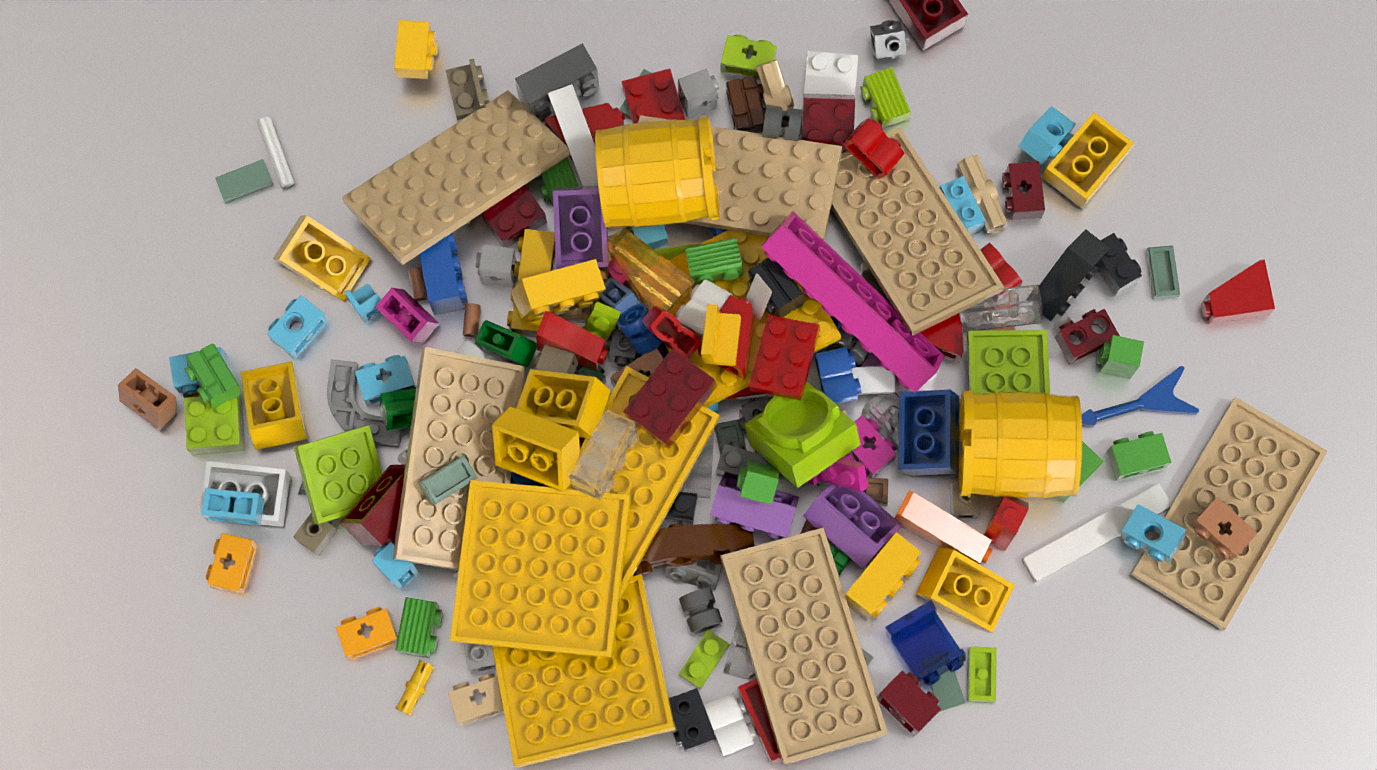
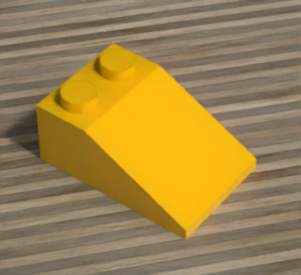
M302 215L298 218L273 259L307 281L344 301L346 299L344 292L347 290L351 291L371 258L309 216Z
M292 361L241 371L248 428L254 449L258 450L306 440L304 418Z
M938 547L916 595L993 633L1015 584L953 549Z

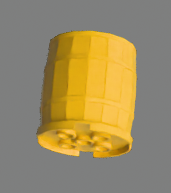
M709 115L699 116V120L652 121L596 130L597 178L606 228L613 226L641 227L683 223L709 217V220H719L718 186H715V180L713 179V171H716L711 123L708 120Z
M963 390L959 424V441H962V456H959L960 496L971 497V493L1017 498L1077 496L1082 461V416L1079 396L1057 395L1045 392L1000 391L973 394L972 390Z

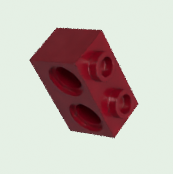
M1105 308L1098 312L1093 309L1082 315V320L1076 323L1071 320L1059 327L1060 331L1055 336V339L1069 364L1100 350V348L1102 349L1104 342H1108L1112 335L1120 336ZM1098 324L1101 326L1103 333L1094 332L1091 325ZM1069 336H1077L1080 344L1075 345L1071 343Z

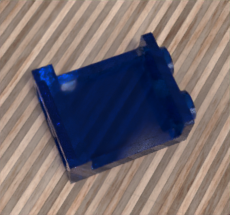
M931 600L885 627L886 636L908 670L920 681L919 687L926 684L927 686L935 684L941 679L942 674L947 671H957L964 665L963 662L966 661L965 651L959 648L937 615V608Z

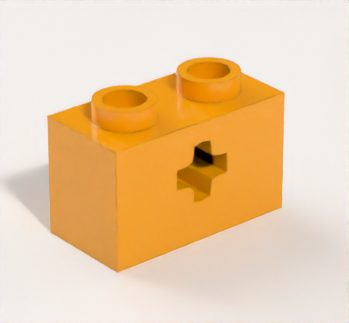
M222 533L221 538L217 539L214 544L213 554H215L213 565L210 564L206 572L207 584L214 589L243 595L257 544L250 539ZM232 559L235 562L234 566H225L226 561L230 562Z
M381 607L370 609L366 612L367 616L359 619L356 616L346 618L341 621L340 626L335 627L345 657L348 660L397 643L398 635L390 612L387 609L382 610ZM366 626L374 629L369 632L370 637L368 638L360 635L364 632V627Z

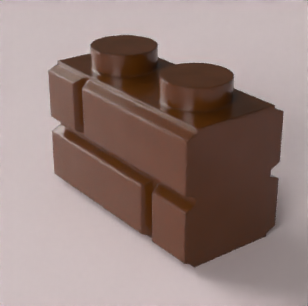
M755 76L726 82L725 90L734 129L752 133L763 132L766 107L763 108L761 99H764L762 83L757 84Z

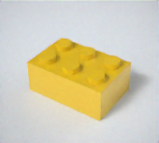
M1093 112L1048 165L1042 178L1083 209L1129 154L1134 142Z
M594 259L521 279L511 292L520 320L529 319L530 322L542 319L545 311L560 315L568 312L569 307L578 305V308L581 309L593 305V301L599 299V295L605 290V286L597 261Z
M530 369L516 409L578 431L579 437L594 439L611 390L596 377Z
M511 406L492 424L496 466L563 492L581 473L578 431Z
M896 532L845 594L848 606L866 621L871 616L876 619L887 605L885 601L887 596L893 598L905 583L901 579L904 576L910 578L921 563L918 558L922 552Z

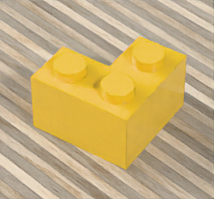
M398 21L394 70L397 77L428 78V70L433 69V55L437 56L438 40H435L436 34L435 31L431 30L429 22Z

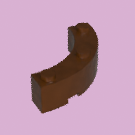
M735 522L730 524H696L685 526L682 523L671 524L668 528L657 531L633 576L653 572L652 567L665 564L668 568L693 565L697 563V559H710L711 564H722L721 555L755 546L753 532L741 528L740 524Z

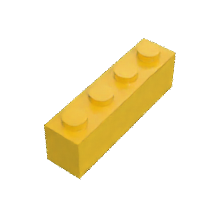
M525 229L524 237H519L518 252L522 253L521 260L516 261L514 277H518L517 284L521 279L553 271L555 232ZM511 292V301L514 302L513 311L508 312L507 326H510L513 332L536 338V333L542 319L530 322L529 319L520 320Z

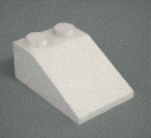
M807 51L803 94L855 96L858 55Z

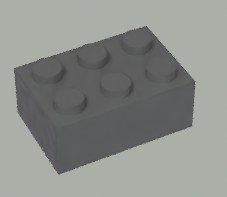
M583 43L515 78L519 99L528 108L530 113H533L539 120L547 118L553 111L547 93L572 84L578 98L582 95L586 97L593 94L599 87L597 67Z

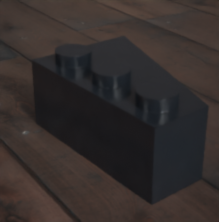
M1085 229L1067 247L1028 299L1027 303L1049 321H1052L1057 315L1062 317L1071 306L1068 301L1072 297L1076 299L1085 288L1082 285L1086 279L1090 281L1099 270L1097 267L1098 263L1110 250V247Z

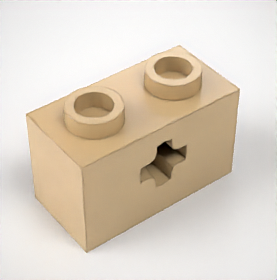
M494 673L478 678L479 682L469 685L468 682L454 685V690L448 692L459 726L504 712L498 677H495ZM476 692L486 695V697L482 698V704L480 705L476 701L471 700L476 697Z

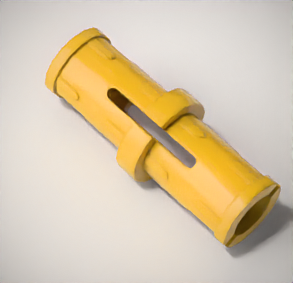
M419 660L410 681H406L404 685L406 689L398 705L395 707L397 710L411 716V712L420 694L423 695L425 692L424 686L432 670H434V666Z

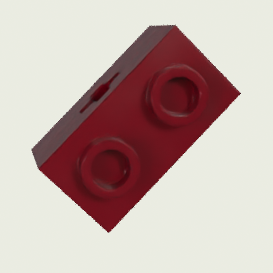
M1039 162L1008 164L1005 173H1002L1003 188L1008 190V197H1005L1006 212H1010L1011 220L1042 218L1045 212V203ZM1023 187V191L1027 193L1023 195L1022 190H1019V188Z

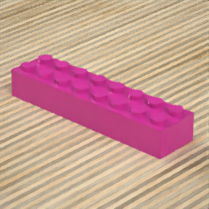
M792 211L761 246L764 249L765 255L770 260L777 261L790 279H796L803 286V291L809 297L817 299L829 316L837 318L841 322L842 328L848 334H853L858 338L863 349L869 353L872 352L879 358L882 367L888 371L891 370L898 377L903 387L911 389L916 393L937 373L944 355L920 332L911 336L910 331L904 325L894 307Z

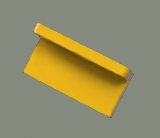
M707 304L701 350L704 364L736 365L741 316L739 314L720 313L718 305Z

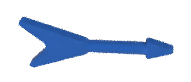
M1180 366L1137 400L1094 412L1091 409L1087 410L1081 415L1082 426H1095L1097 421L1139 409L1143 411L1196 415L1199 409L1178 399L1173 393L1184 371V367Z

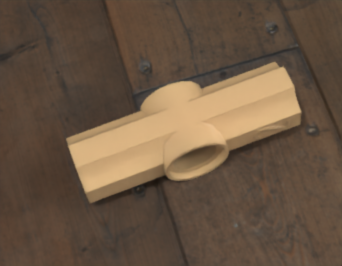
M778 60L769 61L757 66V73L764 89L763 96L766 106H780L783 111L795 107L789 86L785 84ZM782 120L781 127H788L789 122Z
M971 155L959 161L957 167L961 177H965L986 220L984 224L985 232L994 233L1007 226L1006 218L998 203L997 189L991 179L988 180L978 155Z

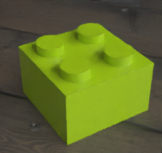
M200 396L184 398L186 449L193 456L245 451L243 402L239 396L231 401H226L215 409L211 407L209 402L203 403Z

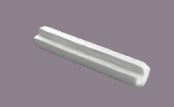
M268 116L260 118L257 123L278 181L282 188L290 187L294 184L272 120Z

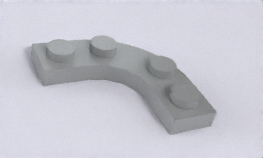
M331 359L327 399L330 411L344 431L369 425L374 444L399 446L401 429L386 431L382 416H375L364 412L355 400L357 378L355 371L358 370V363Z

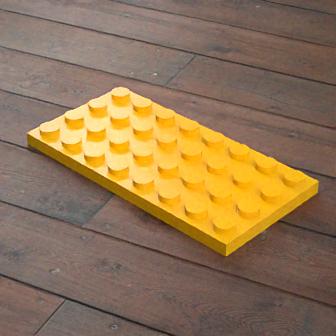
M626 366L608 398L595 438H586L580 448L581 473L566 488L631 496L620 598L720 419L719 414L702 406L670 449H667L628 420L623 413L649 379V377Z

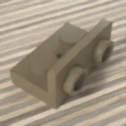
M474 58L469 59V65L446 70L457 120L467 117L479 108H486L485 104L490 103L487 90H481L479 82L484 80L481 65L476 66Z

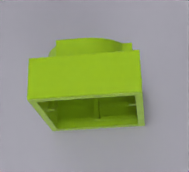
M808 382L805 385L801 401L774 396L762 413L745 423L750 446L797 488L861 445L856 423L838 408V405L829 397L816 390Z

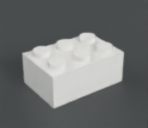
M207 461L199 514L201 515L205 488L258 493L264 498L261 525L283 527L291 475L286 469Z

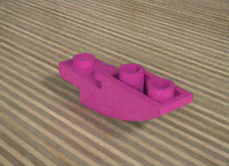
M850 453L806 482L815 485L820 481H824L859 492L868 488L865 464L853 461L852 454Z

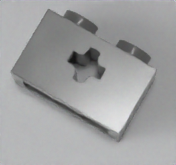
M707 68L678 79V96L687 119L716 109V99L719 98L717 93L719 86L715 76H710Z
M482 245V252H477L475 267L478 268V275H481L483 284L506 287L514 286V269L517 261L514 248Z

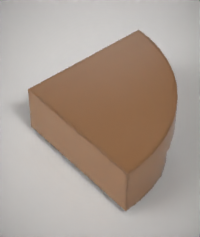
M867 478L868 488L864 492L879 505L887 506L888 479Z

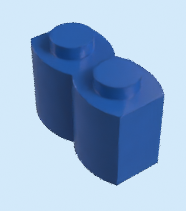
M847 347L816 353L814 357L822 393L837 405L857 401V394L862 392L859 379H854L852 368H856L853 353H848Z

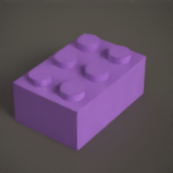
M599 187L554 188L553 210L556 269L596 259L598 267H608V228H606L603 219Z
M723 475L710 513L711 516L715 517L716 521L724 524L735 522L741 524V528L753 532L756 529L767 532V536L775 539L788 537L799 496L776 490L772 504L769 505L741 497L740 488L736 487L737 478Z
M835 484L829 485L817 496L803 515L817 529L824 527L826 537L862 569L879 554L896 532L898 533L903 526L864 491L859 492Z

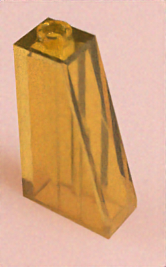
M625 227L619 233L612 235L607 245L610 257L649 311L653 306H658L675 316L679 308L691 299V292L696 286L695 281Z

